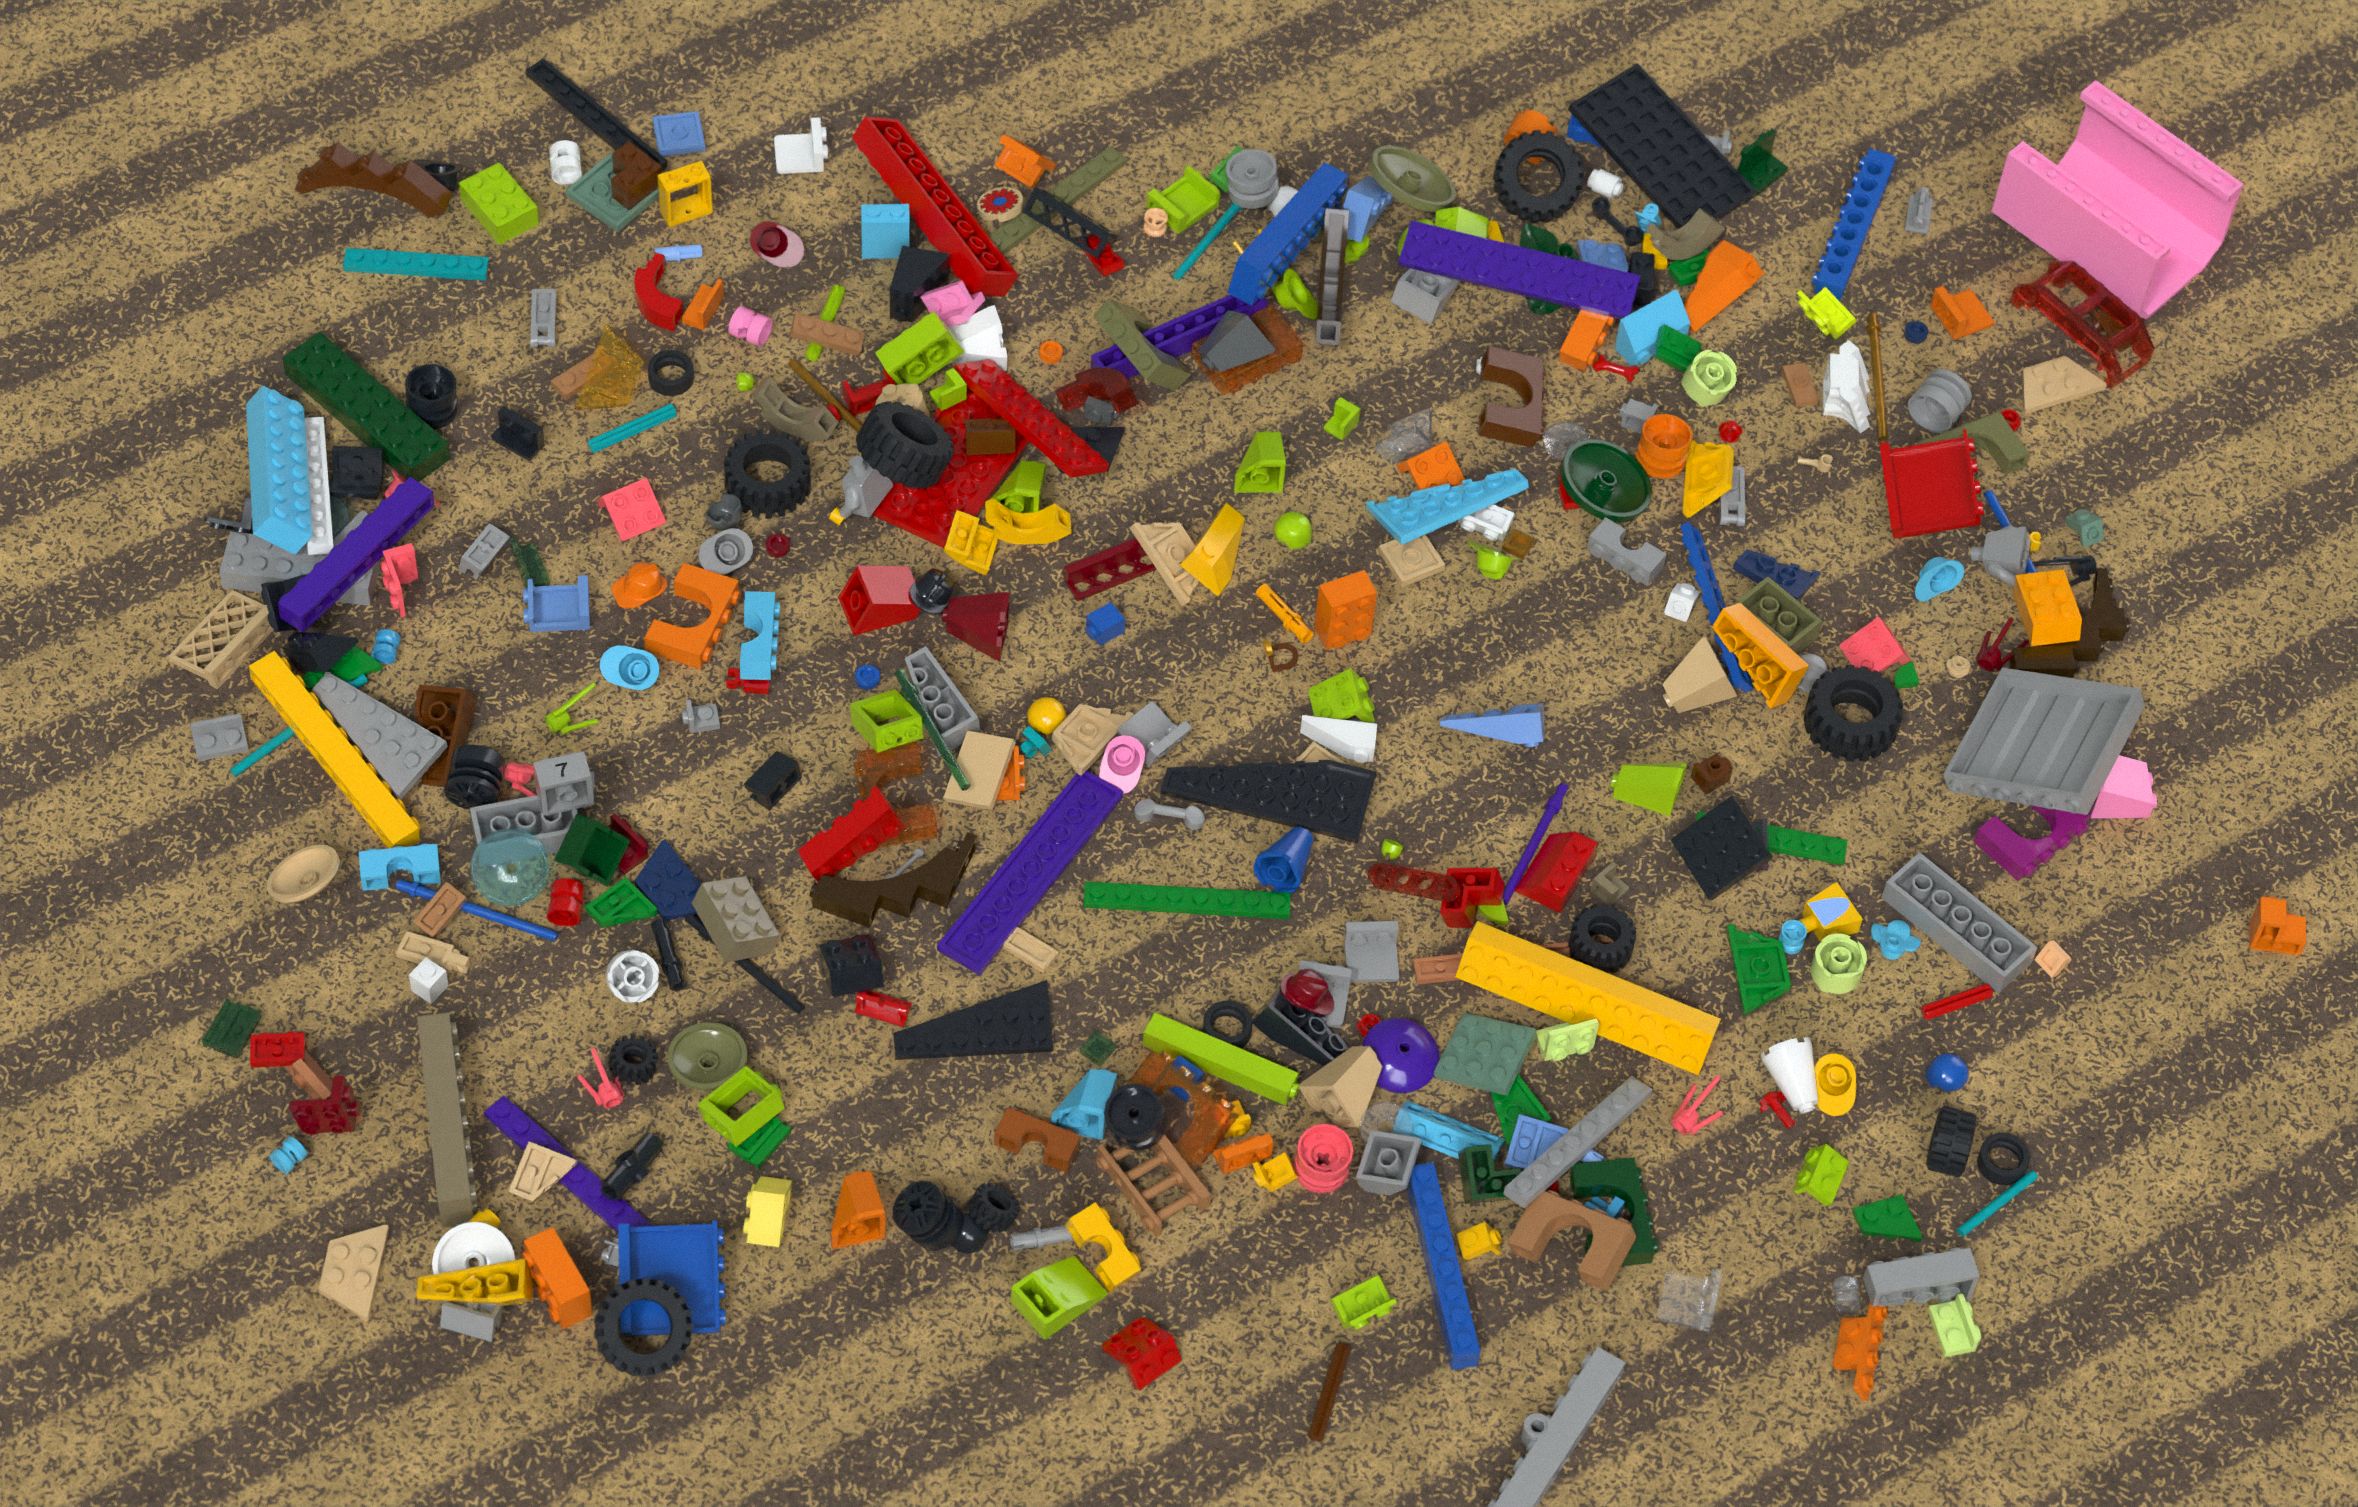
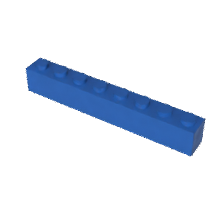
M1434 1162L1414 1165L1407 1186V1192L1450 1369L1475 1367L1478 1365L1480 1348Z

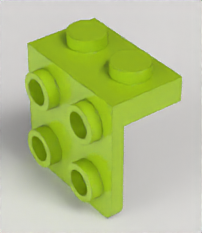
M1351 668L1310 687L1308 690L1315 717L1346 720L1356 715L1365 723L1375 721L1372 712L1375 710V707L1367 693L1369 685L1363 676L1360 677Z

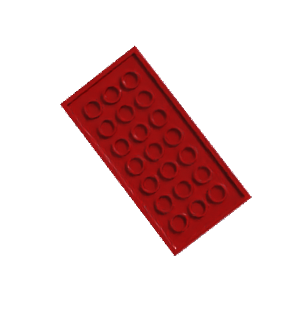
M968 387L966 388V400L943 411L938 408L932 417L938 425L945 429V433L949 434L954 448L953 457L938 482L925 489H914L912 486L905 487L901 483L891 481L893 487L872 513L873 516L942 548H945L956 510L978 517L985 507V502L991 499L1030 443L1015 429V453L967 455L965 420L1002 418Z

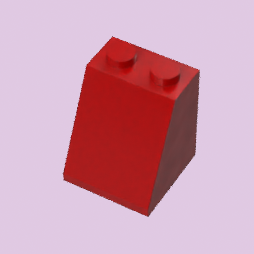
M856 566L838 596L853 636L916 619L921 609L910 598L909 591L916 580L909 566Z

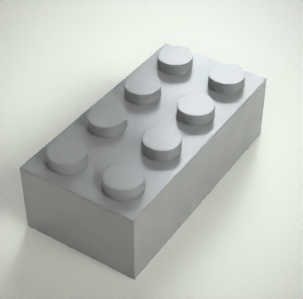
M537 795L470 808L471 822L481 867L557 853L575 815L578 814L577 809L543 816Z

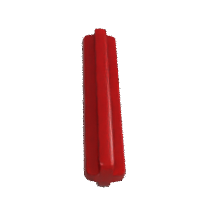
M1985 983L1922 1006L1921 1014L1924 1019L1929 1020L1992 997L1993 990L1990 984Z

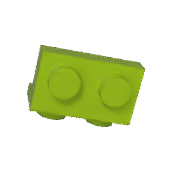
M1824 1144L1811 1148L1804 1157L1805 1163L1802 1170L1796 1176V1184L1793 1191L1796 1194L1806 1191L1823 1205L1828 1206L1833 1203L1849 1161L1829 1145Z
M1375 1275L1329 1299L1344 1329L1353 1326L1354 1330L1369 1323L1367 1318L1375 1314L1379 1318L1392 1311L1390 1306L1397 1303L1395 1298L1390 1299L1379 1275Z

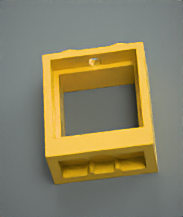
M702 161L658 175L660 212L668 227L712 213L711 177ZM697 184V194L671 202V192Z

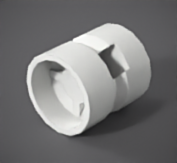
M568 140L558 141L551 145L549 152L553 181L561 185L574 184L582 177L579 146L573 141Z

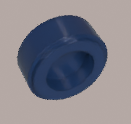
M1912 321L1906 325L1904 336L1909 342L1920 344L1927 339L1928 328L1922 322Z

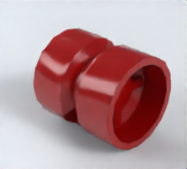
M567 878L557 879L552 883L551 901L547 910V919L557 926L569 927L579 924L585 894L583 884Z

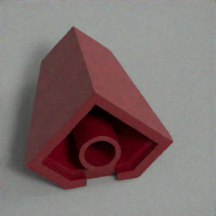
M1000 592L951 598L949 608L944 607L942 622H946V632L994 660L1000 661L1009 624L1010 593Z

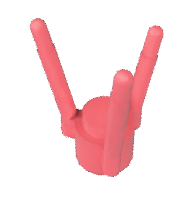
M510 762L505 768L504 778L512 783V789L519 790L528 797L536 795L523 786V784H527L530 781L531 774L534 775V766Z
M592 1048L591 1053L603 1081L598 1086V1093L582 1075H578L577 1078L593 1096L597 1106L603 1105L604 1108L609 1109L619 1105L623 1101L625 1094L621 1087V1082L618 1081L619 1076L614 1078L615 1084L613 1081H609L596 1049Z
M1716 1076L1690 1107H1687L1697 1088V1085L1693 1084L1679 1109L1672 1116L1671 1122L1673 1127L1683 1135H1687L1689 1132L1695 1135L1699 1129L1723 1115L1722 1111H1718L1698 1123L1699 1115L1695 1111L1720 1080V1076Z

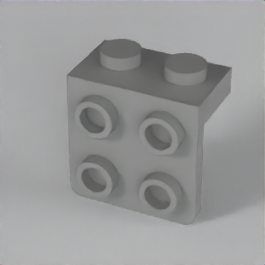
M1301 960L1299 971L1311 969L1319 973L1327 982L1328 990L1333 997L1334 1010L1330 1014L1324 1015L1327 1019L1325 1024L1328 1027L1341 1028L1344 1021L1352 969L1345 968L1342 965L1332 966L1320 964L1312 960Z

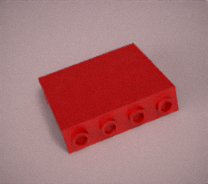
M1963 429L1964 437L1895 449H1890L1889 442L1879 444L1890 524L1894 539L1981 525L1980 516L1984 515L1983 502L1977 500V494H1981L1979 479L1974 480V473H1978L1976 458L1971 459L1970 453L1975 452L1973 437L1968 438L1966 429Z

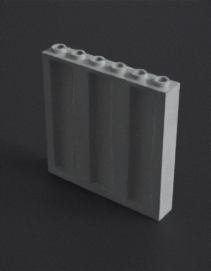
M2002 668L1943 774L1948 790L1956 794L1961 793L1980 798L1984 797L2004 802L2008 801L2088 815L2145 707L2140 688Z

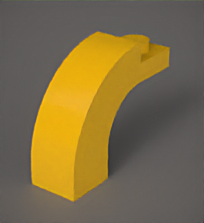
M994 498L985 502L986 522L994 527L995 537L1012 544H1047L1071 534L1070 513L1055 503L1037 512L1019 513L1008 509Z

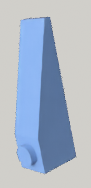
M1544 703L1510 706L1511 709L1505 713H1502V710L1489 709L1482 712V716L1478 717L1476 712L1442 716L1440 726L1516 744H1524L1525 747L1538 746L1539 742H1543L1545 738Z

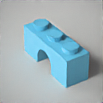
M421 844L411 847L396 846L391 849H369L359 852L360 877L363 891L389 888L388 880L390 875L394 871L401 869L410 871L414 876V882H418L421 885L441 883L437 844Z

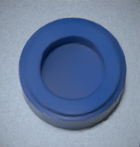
M872 665L861 666L856 670L855 682L862 689H873L880 683V672Z

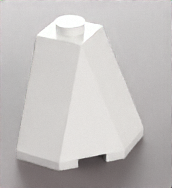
M995 305L971 315L965 323L949 327L965 352L948 365L990 359L996 362L997 366L1003 371H1007L1006 347H1003L1002 325Z

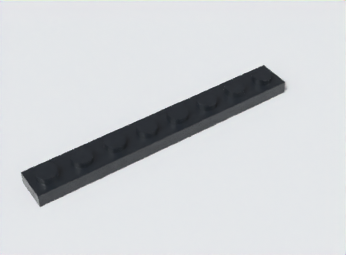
M544 58L526 69V76L615 151L630 141L662 166V171L667 168V161Z

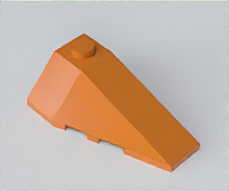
M1723 240L1707 255L1705 259L1706 264L1696 278L1698 281L1684 303L1690 320L1689 329L1691 332L1694 333L1749 289L1764 274L1752 254Z

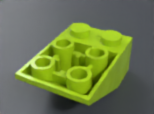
M1075 1256L1033 1271L1011 1287V1303L1044 1340L1108 1296V1292Z

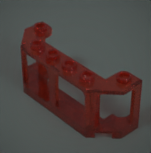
M2075 261L2051 262L2045 275L2032 284H2020L2013 289L2010 303L2017 309H2020L2025 303L2027 310L2035 306L2098 360L2096 369L2099 371L2102 369L2106 370L2108 377L2103 381L2110 389H2113L2150 362L2155 348L2143 319ZM2070 280L2089 298L2075 308H2071L2045 285L2051 282L2061 289ZM2098 304L2126 329L2113 338L2107 339L2081 316ZM2134 337L2132 350L2142 360L2122 373L2115 350Z

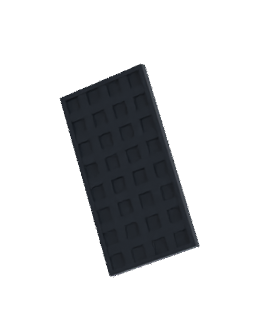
M1638 63L1574 101L1568 107L1569 112L1647 197L1658 206L1659 210L1677 229L1687 224L1699 208L1718 221L1756 196L1757 191Z

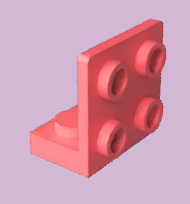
M647 478L597 499L601 509L607 508L621 541L666 523Z
M412 543L383 551L384 561L380 562L384 575L382 577L386 591H390L391 596L389 598L393 610L398 609L400 617L406 616L400 584H409L413 580L418 579L415 550Z
M1879 616L1839 645L1851 665H1854L1855 668L1865 666L1872 672L1876 670L1881 673L1893 663L1899 662L1901 665L1912 662L1891 629Z

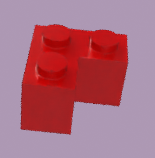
M1447 868L1440 914L1447 927L1473 928L1476 906L1501 905L1505 883L1497 868Z

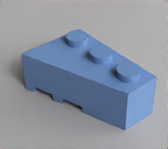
M1369 175L1348 189L1343 205L1344 209H1349L1347 238L1360 243L1386 207L1391 205L1394 198Z

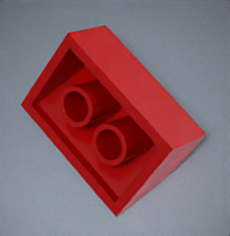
M1576 831L1550 834L1516 887L1515 892L1561 914L1593 862L1598 842Z

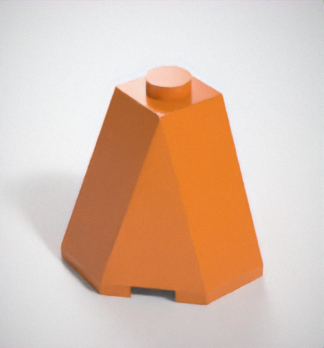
M856 1171L844 1176L831 1230L832 1249L884 1239L885 1211L871 1171Z

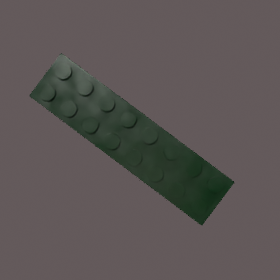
M320 331L282 357L285 375L366 446L383 448V460L406 479L411 477L420 482L450 460L449 444L442 436Z

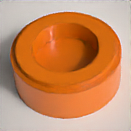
M1046 341L1040 345L1039 357L1043 362L1054 364L1062 359L1063 348L1058 342Z

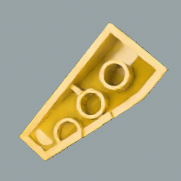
M1227 502L1180 564V566L1217 596L1221 594L1231 580L1245 517Z
M519 1259L418 1277L416 1295L418 1299L506 1306L532 1301L533 1281L526 1259Z

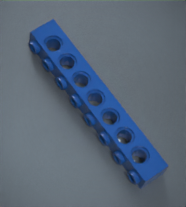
M1871 148L1866 157L1862 156L1858 167L1861 171L1860 173H1855L1852 181L1854 189L1849 188L1845 202H1848L1847 206L1842 205L1838 218H1841V221H1836L1832 234L1835 236L1828 239L1825 251L1828 253L1827 255L1822 254L1818 266L1821 268L1820 272L1815 271L1812 284L1815 285L1813 294L1817 295L1826 287L1839 302L1841 301L1892 174L1896 156Z

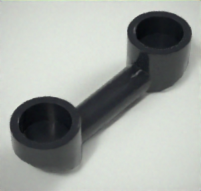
M1598 197L1592 202L1593 215L1598 220H1605L1623 236L1625 245L1635 246L1642 241V230L1639 227H1626L1611 214V205L1607 198Z

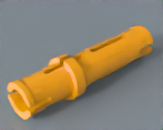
M1263 584L1257 589L1256 596L1283 622V627L1286 630H1291L1303 644L1312 639L1314 632L1304 624L1301 616L1297 612L1294 613L1268 584Z

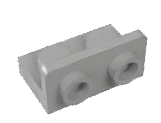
M228 714L223 717L210 720L204 719L190 724L198 761L249 751L241 714Z

